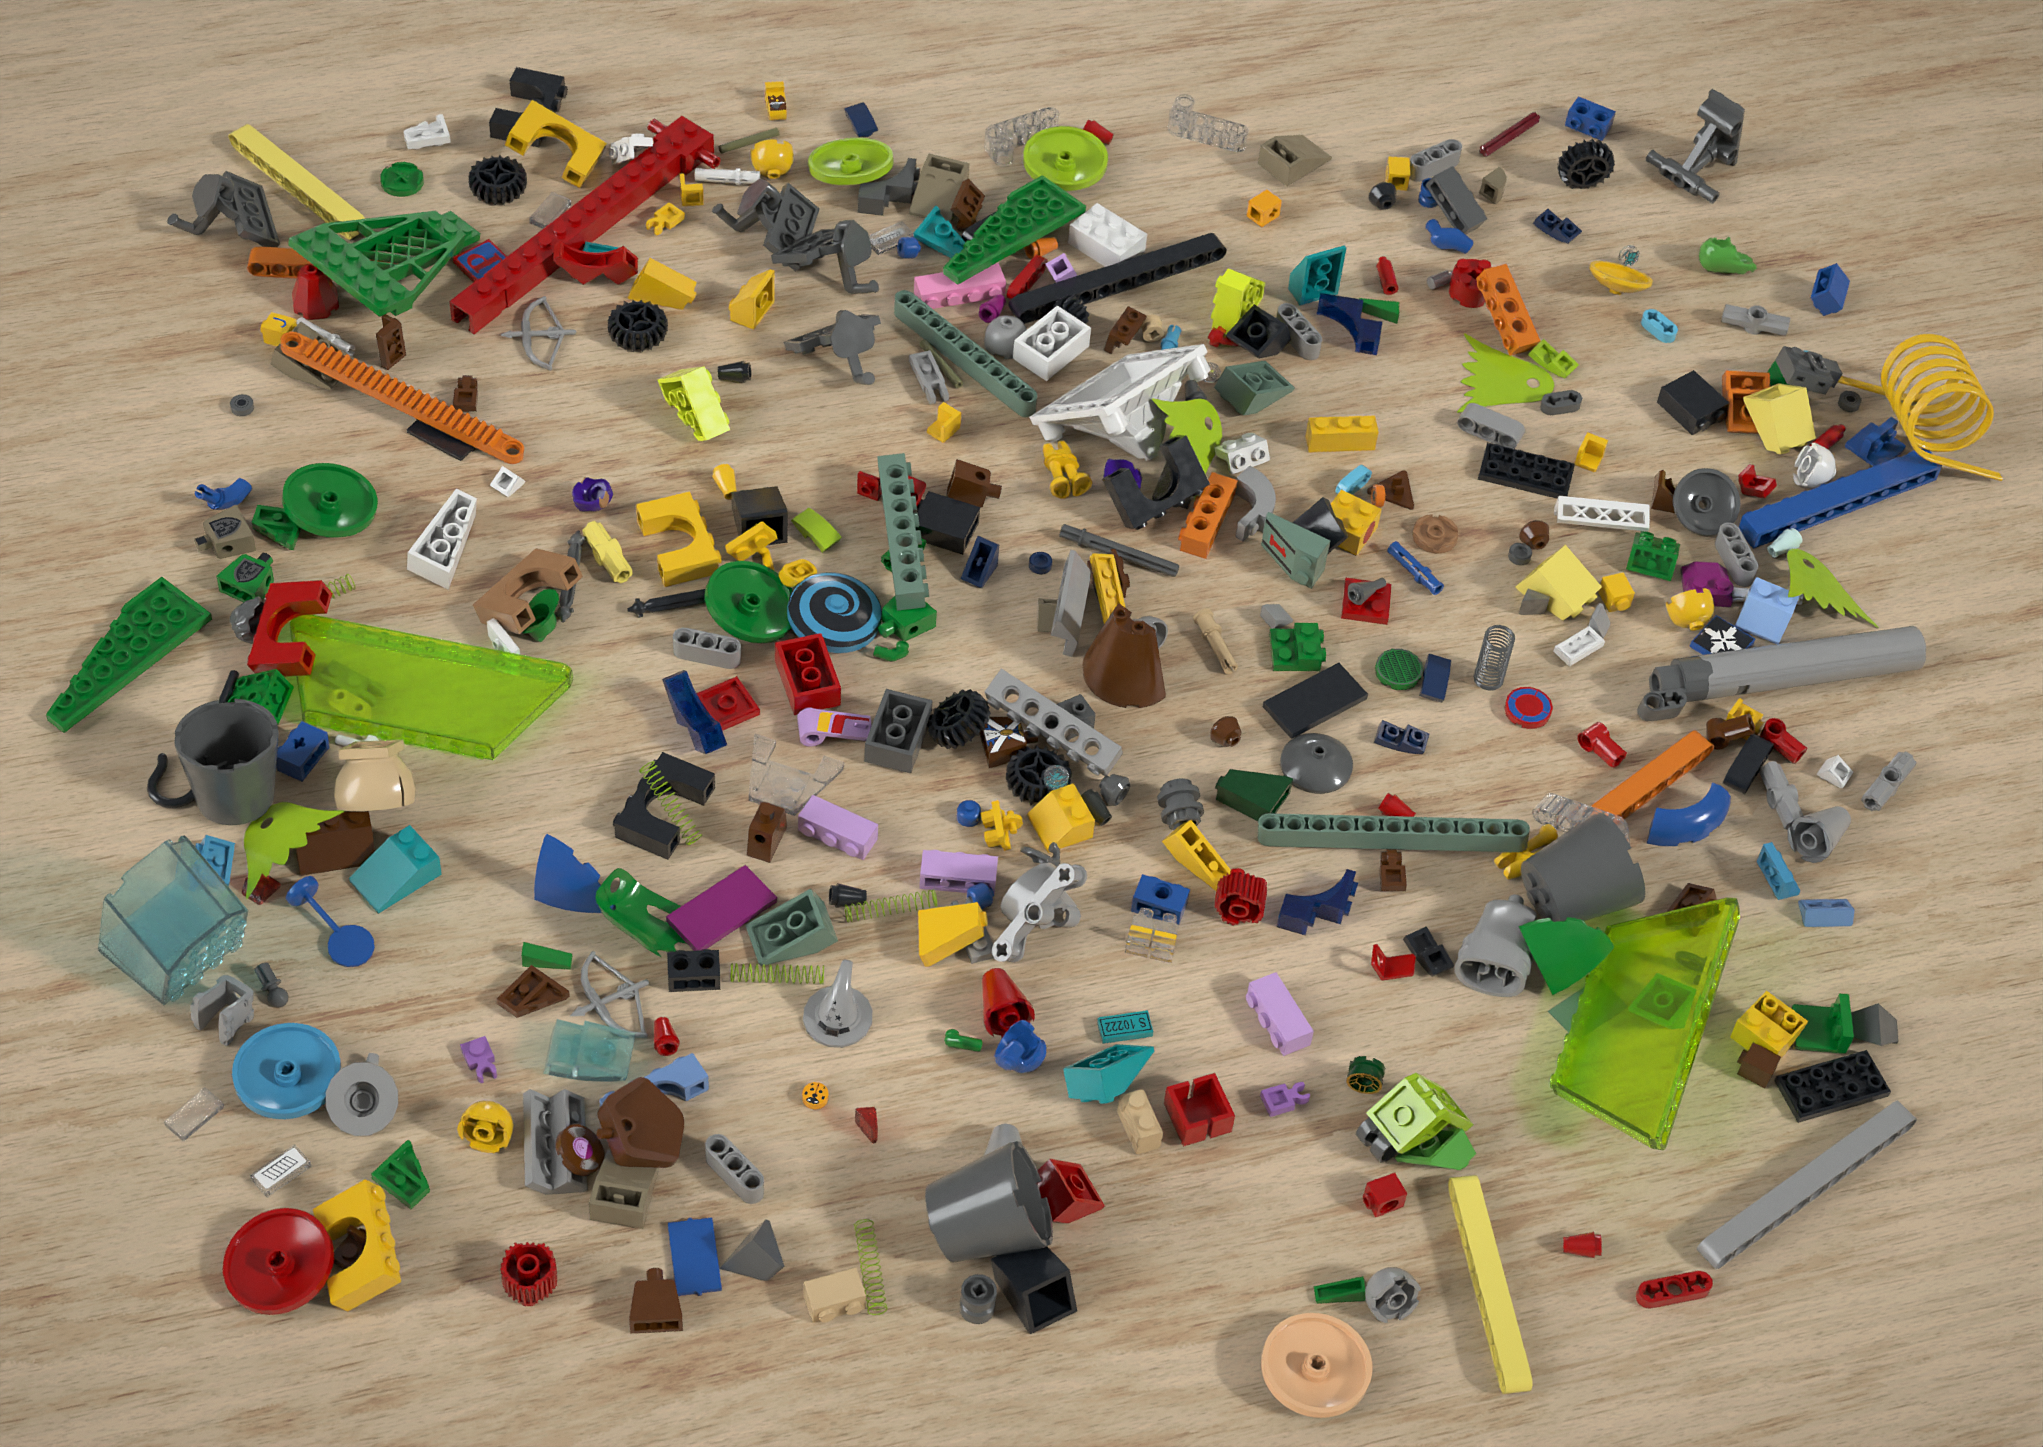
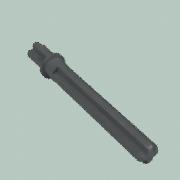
M1066 524L1061 527L1059 537L1076 542L1078 546L1084 545L1110 554L1111 549H1116L1118 557L1121 556L1124 560L1172 577L1178 574L1179 565L1086 532L1087 529L1085 528L1080 530Z

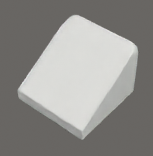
M502 466L490 486L509 497L526 481Z
M1837 755L1827 759L1817 775L1829 783L1843 788L1853 774V771Z

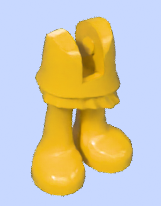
M1064 440L1058 442V450H1054L1051 443L1043 445L1044 464L1053 475V480L1050 484V491L1053 496L1065 499L1069 497L1070 489L1074 496H1080L1091 488V477L1087 473L1077 472L1080 465ZM1062 472H1066L1068 479L1063 476Z
M1550 824L1543 825L1539 830V834L1528 840L1527 848L1524 851L1503 852L1495 858L1494 863L1499 869L1505 868L1503 875L1508 880L1522 876V862L1535 854L1531 853V851L1543 845L1547 846L1558 838L1557 830Z

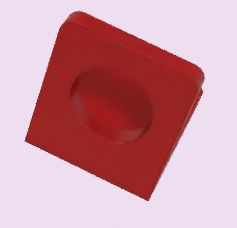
M859 471L857 474V494L878 501L882 495L880 478Z
M1378 944L1373 945L1371 965L1382 981L1412 977L1414 975L1416 960L1414 954L1386 957Z

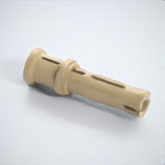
M1209 608L1202 609L1193 616L1195 624L1199 625L1203 639L1209 641L1225 674L1233 673L1231 666L1236 671L1238 664L1235 662L1221 636L1222 629L1213 619L1214 614Z

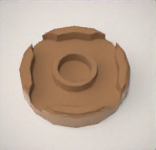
M1433 514L1420 517L1415 522L1412 536L1417 546L1424 551L1434 554L1445 553L1456 546L1458 528L1449 518L1442 515L1433 517Z

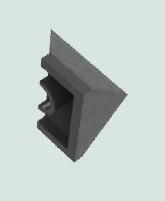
M1879 1003L1851 1012L1854 1038L1880 1046L1898 1043L1897 1019Z
M764 1220L756 1227L719 1269L769 1281L785 1266L770 1220Z

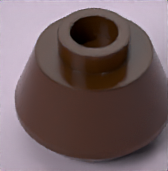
M1540 520L1528 522L1520 531L1519 538L1521 542L1534 550L1543 549L1549 542V525Z
M1225 716L1219 719L1210 730V739L1223 747L1237 745L1241 740L1240 736L1242 734L1238 720L1233 716Z

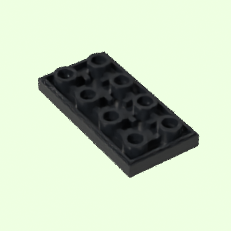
M1487 443L1478 480L1558 499V496H1568L1575 464L1498 444Z
M1337 663L1263 702L1262 707L1284 732L1293 739L1365 701L1368 693L1340 663Z
M1867 1050L1777 1075L1774 1080L1798 1123L1888 1097L1891 1093Z

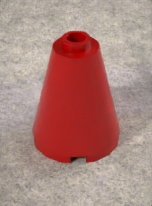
M993 968L983 975L984 1026L991 1036L994 1037V1034L1001 1035V1038H1003L1008 1029L1016 1022L1025 1020L1030 1023L1031 1020L1034 1021L1035 1012L1032 1004L1004 969Z

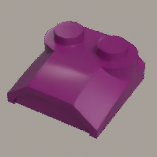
M1697 561L1681 567L1683 592L1696 589L1697 593H1704L1703 589H1709L1714 607H1731L1734 586L1729 580L1726 568L1715 562Z

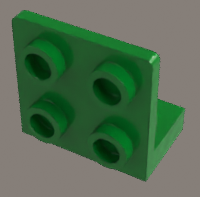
M1636 532L1626 570L1671 581L1679 556L1680 544L1670 537H1663L1661 539L1654 537V534L1650 532Z
M277 669L242 676L237 680L235 689L228 702L242 699L257 703L266 708L274 716L277 725H279L294 686Z
M1839 993L1831 1007L1793 1004L1791 1009L1808 1021L1794 1041L1797 1050L1847 1053L1854 1038L1849 994Z

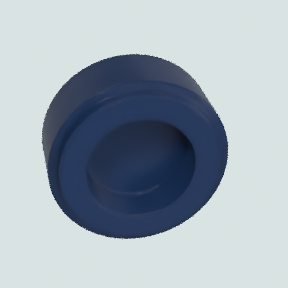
M1045 552L1033 553L1029 558L1030 570L1039 575L1048 573L1052 568V557Z

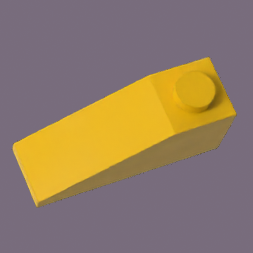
M1192 820L1178 826L1162 840V843L1179 863L1215 891L1217 890L1220 878L1223 875L1230 874L1231 869Z

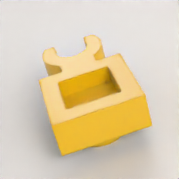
M669 202L654 213V218L647 220L646 229L649 230L655 227L654 234L656 236L660 235L664 227L670 230L683 221L685 213Z

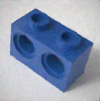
M1578 96L1568 110L1565 126L1603 141L1613 125L1616 111Z

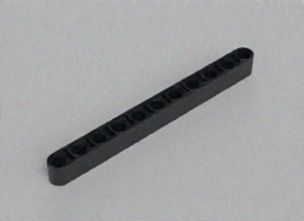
M1208 233L1017 295L1010 300L1008 306L1016 318L1020 319L1024 324L1044 317L1053 309L1055 302L1067 294L1075 295L1085 305L1219 261L1226 255L1227 249L1215 233Z

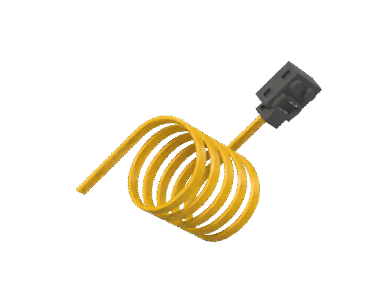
M1920 334L1901 342L1889 354L1881 372L1882 387L1842 376L1843 373L1836 361L1823 358L1822 355L1815 352H1805L1798 347L1790 348L1783 346L1775 359L1788 385L1806 387L1807 390L1826 395L1829 388H1834L1838 382L1886 396L1913 449L1919 456L1936 464L2002 481L2003 478L1999 472L1933 455L1921 449L1935 452H1950L1965 448L1979 440L1989 429L1993 421L1994 409L1992 403L1985 394L1960 347L1951 339L1936 334ZM1935 342L1953 348L1928 346L1911 352L1895 367L1887 387V379L1893 363L1910 347L1920 343ZM1940 354L1959 360L1937 358L1922 362L1905 375L1897 390L1894 391L1897 380L1902 372L1911 363L1924 356ZM1936 367L1956 368V371H1939L1930 374L1916 383L1908 393H1904L1917 376L1929 369ZM1949 379L1943 385L1929 392L1920 393L1927 386L1935 382ZM1955 392L1939 403L1928 405L1932 400L1946 393ZM1966 393H1970L1967 400L1951 413L1936 418H1918L1920 414H1932L1943 411L1956 404ZM1980 397L1975 411L1965 421L1952 428L1939 431L1915 428V425L1935 427L1951 423L1966 414L1972 408L1977 398ZM1912 402H1917L1915 406L1911 405ZM1987 404L1986 416L1981 425L1970 435L1950 443H1930L1915 437L1946 439L1959 435L1971 428L1980 419Z

